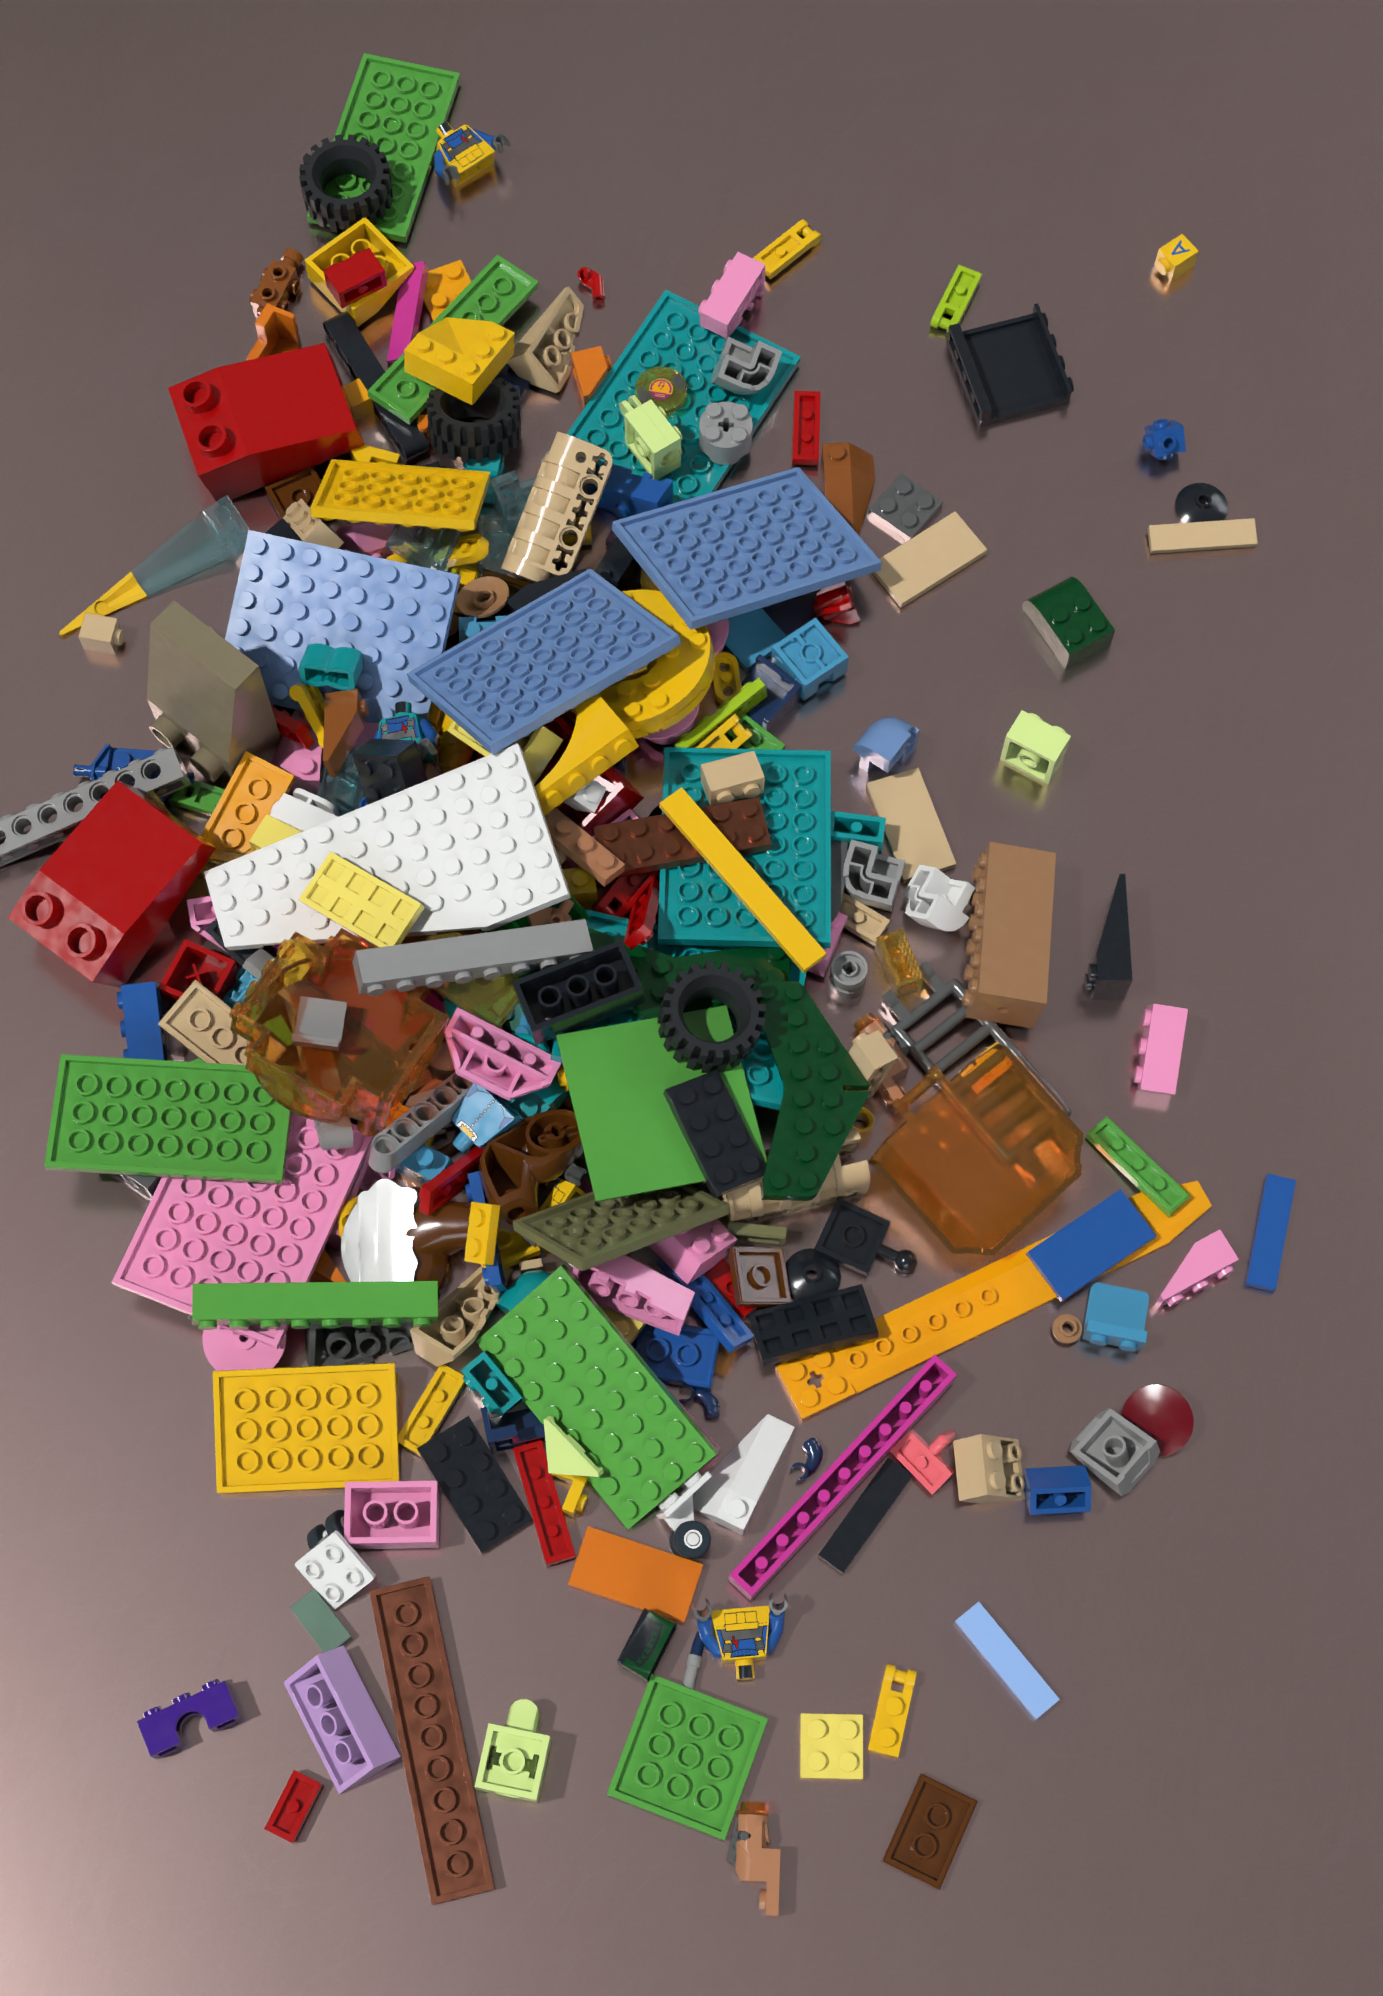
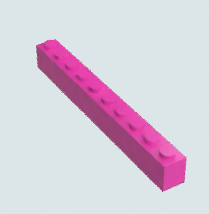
M934 1354L729 1574V1581L752 1601L954 1383L957 1374Z

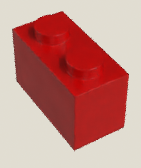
M370 248L356 252L346 260L332 264L328 269L324 270L326 286L341 308L387 286L385 270Z

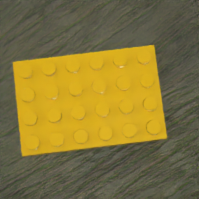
M331 459L310 507L311 517L320 518L324 521L340 519L347 520L350 523L365 521L374 522L377 525L390 523L401 524L403 527L452 528L460 532L474 530L490 483V472Z
M396 1362L213 1371L217 1493L344 1488L345 1482L400 1481Z

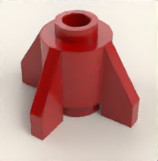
M842 582L818 590L815 594L816 600L812 602L816 615L818 617L822 616L824 620L845 624H853L860 621L856 607L851 608L855 606L851 586H844L846 582Z

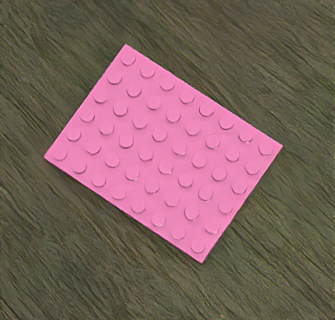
M293 1101L283 1184L162 1177L112 1283L115 1286L192 1315L193 1283L309 1282L372 1144L375 1133L351 1123L354 1139L352 1148L322 1151L311 1108ZM279 1324L277 1329H261L260 1325H248V1329L243 1330L230 1329V1325L217 1326L279 1349L290 1324Z

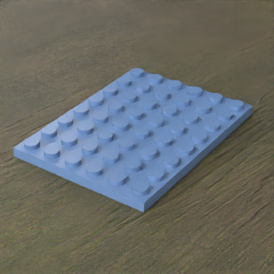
M800 467L629 516L612 523V531L691 630L880 571L882 564L880 559Z
M248 530L225 640L259 665L269 701L273 705L303 711L299 702L294 701L290 697L289 690L290 687L301 682L299 665L307 646L317 643L331 646L334 649L349 647L362 652L363 669L355 689H358L362 700L366 699L368 703L369 715L365 716V722L379 723L384 718L394 717L395 704L402 701L410 702L412 704V713H417L429 721L433 702L410 683L407 673L445 652L461 576L459 574ZM328 685L318 687L324 700L326 693L346 691L335 689Z
M588 569L407 673V676L412 685L494 755L522 737L528 736L544 724L553 721L566 711L575 708L593 695L599 694L615 682L621 681L627 675L646 666L659 656L668 653L671 649L680 645L681 641L676 632L592 569Z

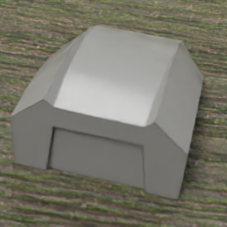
M1107 1408L1095 1415L1072 1441L1070 1452L1083 1465L1121 1496L1132 1491V1488L1147 1471L1155 1465L1160 1453L1156 1440L1111 1408Z

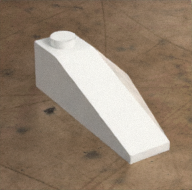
M767 1414L710 1472L712 1477L697 1490L693 1498V1511L743 1536L795 1427Z

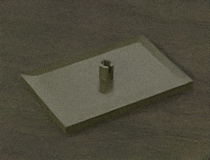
M690 1184L595 1202L592 1191L514 1220L513 1228L515 1232L577 1269L584 1271L728 1215L729 1205Z

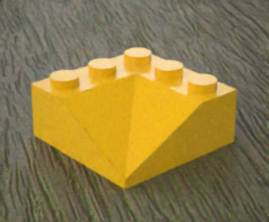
M366 217L304 260L310 281L342 313L347 311L357 327L374 316L414 270V265ZM370 248L385 270L387 286L341 308L326 286L324 270L328 269L332 264L346 260L356 252Z
M446 317L419 332L404 349V371L473 405L514 355L515 333L492 321Z

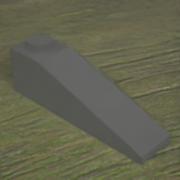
M342 1323L339 1328L331 1329L322 1328V1324H310V1327L305 1329L307 1366L345 1365L361 1362L367 1364L374 1362V1358L387 1353L397 1354L412 1349L414 1344L410 1330L414 1327L413 1323H401L400 1327L395 1328L383 1327V1323H371V1326L368 1328H354L352 1323Z

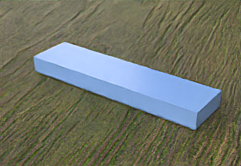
M979 1601L955 1621V1624L1034 1720L1038 1719L1060 1700Z

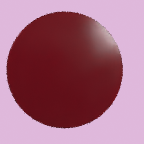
M1160 1384L1143 1386L1129 1396L1122 1410V1417L1157 1441L1160 1450L1158 1456H1167L1179 1451L1186 1445L1192 1435L1194 1427L1192 1409L1184 1396L1171 1387Z

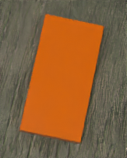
M588 1526L568 1586L641 1611L646 1608L684 1625L703 1564Z

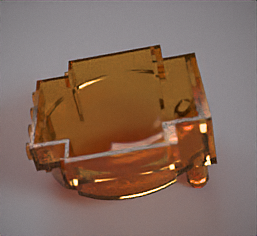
M341 928L335 937L331 935L327 939L323 947L295 931L289 940L284 939L277 950L276 958L273 961H267L262 969L260 979L251 982L245 993V999L242 1002L237 1001L229 1014V1017L232 1018L230 1031L247 1039V1048L244 1056L247 1057L245 1069L255 1075L262 1088L280 1105L300 1116L320 1122L337 1123L343 1116L357 1119L358 1131L364 1136H374L386 1128L441 1049L449 1016L424 1003L431 989L426 985L415 987L407 992L390 990L379 996L359 995L352 962L356 950L377 948L372 944ZM300 996L347 1002L339 1051L293 1045L292 1033H295Z

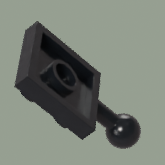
M839 1197L813 1252L867 1276L876 1254L894 1262L897 1270L902 1273L912 1272L918 1262L915 1253L911 1250L897 1251L881 1244L891 1221Z

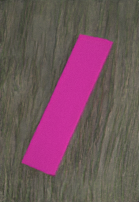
M425 261L412 263L414 265L413 272L399 287L387 363L393 364L418 334L429 270Z

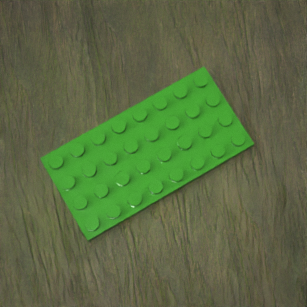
M364 53L335 135H342V140H348V134L355 135L358 142L364 137L369 140V147L375 143L379 146L380 153L384 152L386 155L393 189L392 204L390 209L385 208L386 215L383 219L378 216L376 217L377 224L374 226L387 239L406 243L434 161L437 142L441 139L436 129L442 123L447 122L461 77L458 72ZM341 175L327 184L324 193L333 198L348 199L363 194L369 189L371 184L366 179L357 175ZM308 211V222L318 224V218L313 220Z
M61 1054L44 1167L46 1170L283 1184L296 1070L295 1068Z
M565 1264L555 1270L476 1341L483 1351L486 1350L523 1395L522 1400L539 1421L544 1424L543 1419L553 1416L555 1423L566 1435L570 1434L586 1451L584 1454L597 1467L603 1468L601 1476H588V1481L628 1530L719 1453Z

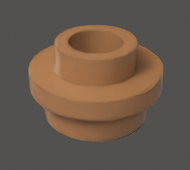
M1063 1314L1055 1319L1052 1332L1059 1342L1072 1344L1080 1338L1082 1325L1077 1317ZM1070 1324L1073 1331L1066 1333L1062 1325Z

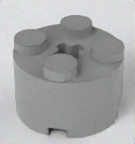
M733 402L710 403L707 405L699 422V445L703 454L705 453L709 456V459L714 463L722 465L734 464L750 452L753 422L747 407Z

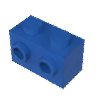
M1085 1465L1025 1468V1497L1030 1515L1091 1512L1092 1486Z

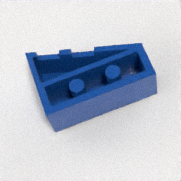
M612 464L610 476L597 507H603L623 519L673 504V480L666 478L662 482L652 479L653 475L649 473H644L643 476L631 474L632 470L630 468ZM599 468L598 471L595 473V475H596L597 477L599 476L598 473H599L600 468ZM594 484L587 485L588 495H593L597 492L598 489Z
M153 981L120 985L121 992H117L118 1008L123 1009L124 1020L120 1021V1031L122 1038L127 1040V1049L123 1050V1058L168 1060L167 1033L158 1025L165 1016V1008L162 1007L161 995L158 989L160 982Z

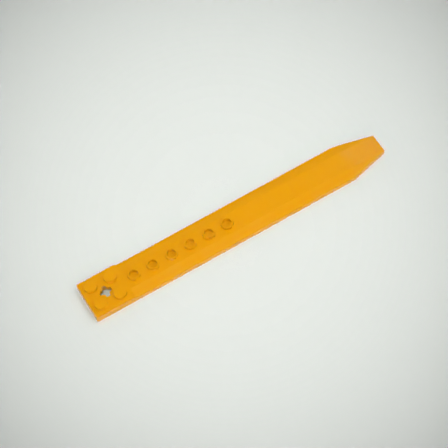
M1193 1181L1179 1184L1190 1195V1198L1169 1218L1142 1192L1129 1197L1128 1199L1156 1234V1237L1098 1278L1168 1245L1207 1212L1212 1205L1199 1182ZM1050 1236L874 1319L878 1328V1338L784 1361L776 1365L775 1369L801 1421L930 1360L934 1354L938 1356L1058 1298L1026 1255L1029 1250ZM815 1373L817 1376L821 1375L823 1377L820 1382L821 1387L816 1388L814 1384L809 1386L807 1381L811 1378L810 1374Z

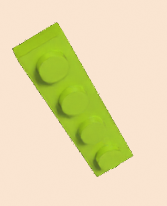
M757 678L754 682L746 683L735 697L722 702L715 713L702 718L697 727L690 733L682 734L677 739L674 747L695 748L733 714L736 713L740 717L743 713L749 712L768 696L766 685L760 678Z

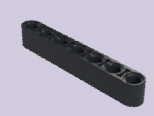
M345 311L322 322L327 337L353 379L360 378L368 391L385 371L348 312ZM372 400L374 413L405 461L430 450L428 441L424 433L419 431L416 420L409 425Z

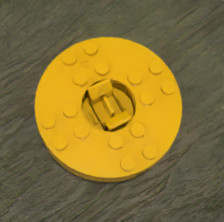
M629 590L621 592L676 632L680 637L681 644L599 693L608 706L626 725L634 739L649 736V733L654 734L655 731L659 732L660 729L665 730L684 719L698 706L706 695L715 672V651L707 626L691 630L661 591ZM575 708L564 713L566 717L576 724L577 713Z

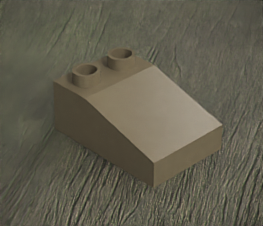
M173 600L150 623L147 701L155 721L149 726V729L166 747H173L175 749L182 743L195 753L190 758V762L208 780L215 782L222 775L230 781L245 751L264 760L281 741L259 665Z

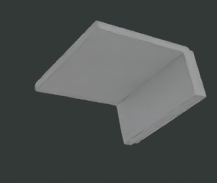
M300 996L295 1033H292L293 1045L339 1051L347 1002Z

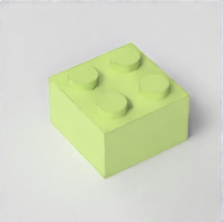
M1022 710L1005 737L1000 760L1049 785L1064 760L1071 736L1061 727L1051 726L1042 721L1038 715Z

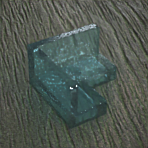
M514 470L490 479L493 508L504 532L517 528L536 477L519 483V478Z
M521 516L478 517V534L489 541L488 555L483 560L478 561L480 577L483 576L485 569L507 575V572L501 570V566Z
M395 524L385 546L412 565L444 571L462 532L452 528L430 529L427 526H421L417 533L410 527Z

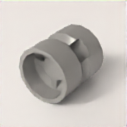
M844 951L833 959L830 968L829 986L837 997L852 999L863 992L868 972L865 958L857 952Z

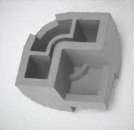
M728 337L718 363L714 367L711 383L734 394L747 396L758 393L769 384L774 376L782 351L761 341L750 347Z
M851 840L843 869V877H846V891L853 899L864 905L891 912L897 897L905 860L878 854V846Z

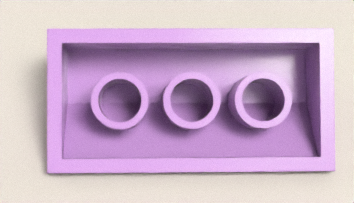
M344 1645L316 1655L283 1682L339 1794L382 1771L400 1757Z

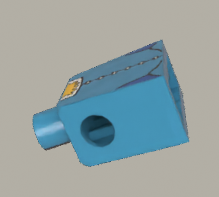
M473 1083L452 1117V1121L461 1130L452 1143L463 1153H466L473 1144L479 1148H485L489 1141L508 1132L524 1118L504 1098Z
M423 1144L397 1165L395 1171L423 1185L440 1174L443 1169L451 1166L453 1161L443 1153Z

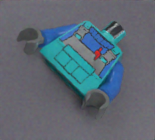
M402 701L395 704L394 717L384 718L379 722V729L376 731L373 739L414 740L417 742L423 764L435 762V754H437L435 748L440 735L430 721L425 720L417 713H412V704L410 702Z

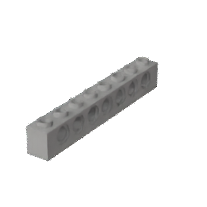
M173 747L161 748L148 758L131 761L125 768L110 770L97 780L82 782L76 789L69 792H59L43 803L31 804L26 807L25 811L3 816L0 819V838L6 836V839L0 845V867L66 839L99 802L100 796L108 792L117 780L126 784L135 781L133 787L152 801L192 785L181 756ZM161 770L157 778L151 779L154 771ZM83 803L82 809L74 812L75 806ZM57 814L56 820L52 823H48L49 818L52 815ZM32 825L31 830L27 834H22L26 826Z

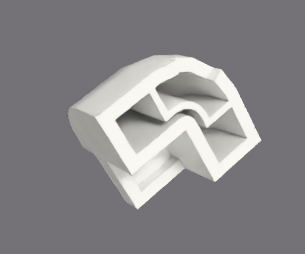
M919 865L902 897L906 900V911L904 913L925 927L946 932L955 931L961 928L969 919L963 913V910L969 903L975 887L969 882L950 879L936 867Z

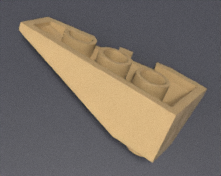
M569 286L563 289L516 344L514 355L507 362L518 377L530 381L532 385L554 393L560 392L570 375L571 367L569 366L571 352H575L573 341L575 333L579 332L584 310L583 303Z
M482 1266L438 1304V1318L436 1322H431L429 1327H413L410 1330L416 1354L437 1367L454 1361L476 1340L502 1292L496 1293L490 1285L486 1286L482 1274ZM509 1267L503 1269L506 1285L513 1275V1269Z

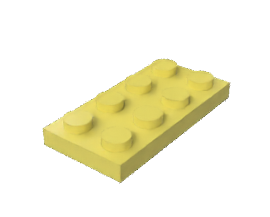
M331 851L298 899L302 904L376 947L400 945L425 908L418 901Z

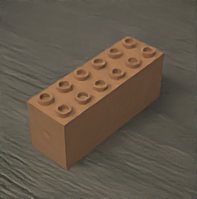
M989 842L985 852H980L978 865H974L971 880L976 883L970 897V906H974L973 914H970L968 921V931H972L971 939H968L966 946V955L970 956V962L966 964L964 971V981H968V988L964 990L962 997V1006L966 1007V1018L1033 1028L1045 1008L1048 993L1056 853L996 842Z

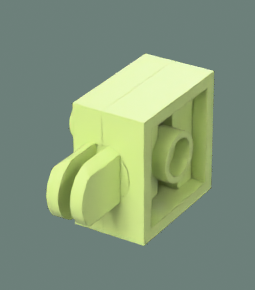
M635 395L630 396L628 401L623 400L620 402L619 407L625 422V444L647 473L653 475L652 479L658 480L681 466L682 435L676 426L672 427L668 422L663 408L657 407L651 399L641 404Z
M527 1699L515 1701L510 1707L506 1727L488 1723L474 1786L476 1790L538 1803L552 1739L548 1735L536 1733L539 1711L532 1701ZM489 1756H492L491 1762L488 1763Z

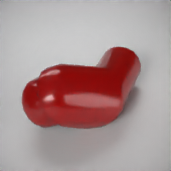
M587 267L580 268L577 272V277L583 285L592 290V300L594 302L604 301L603 277Z

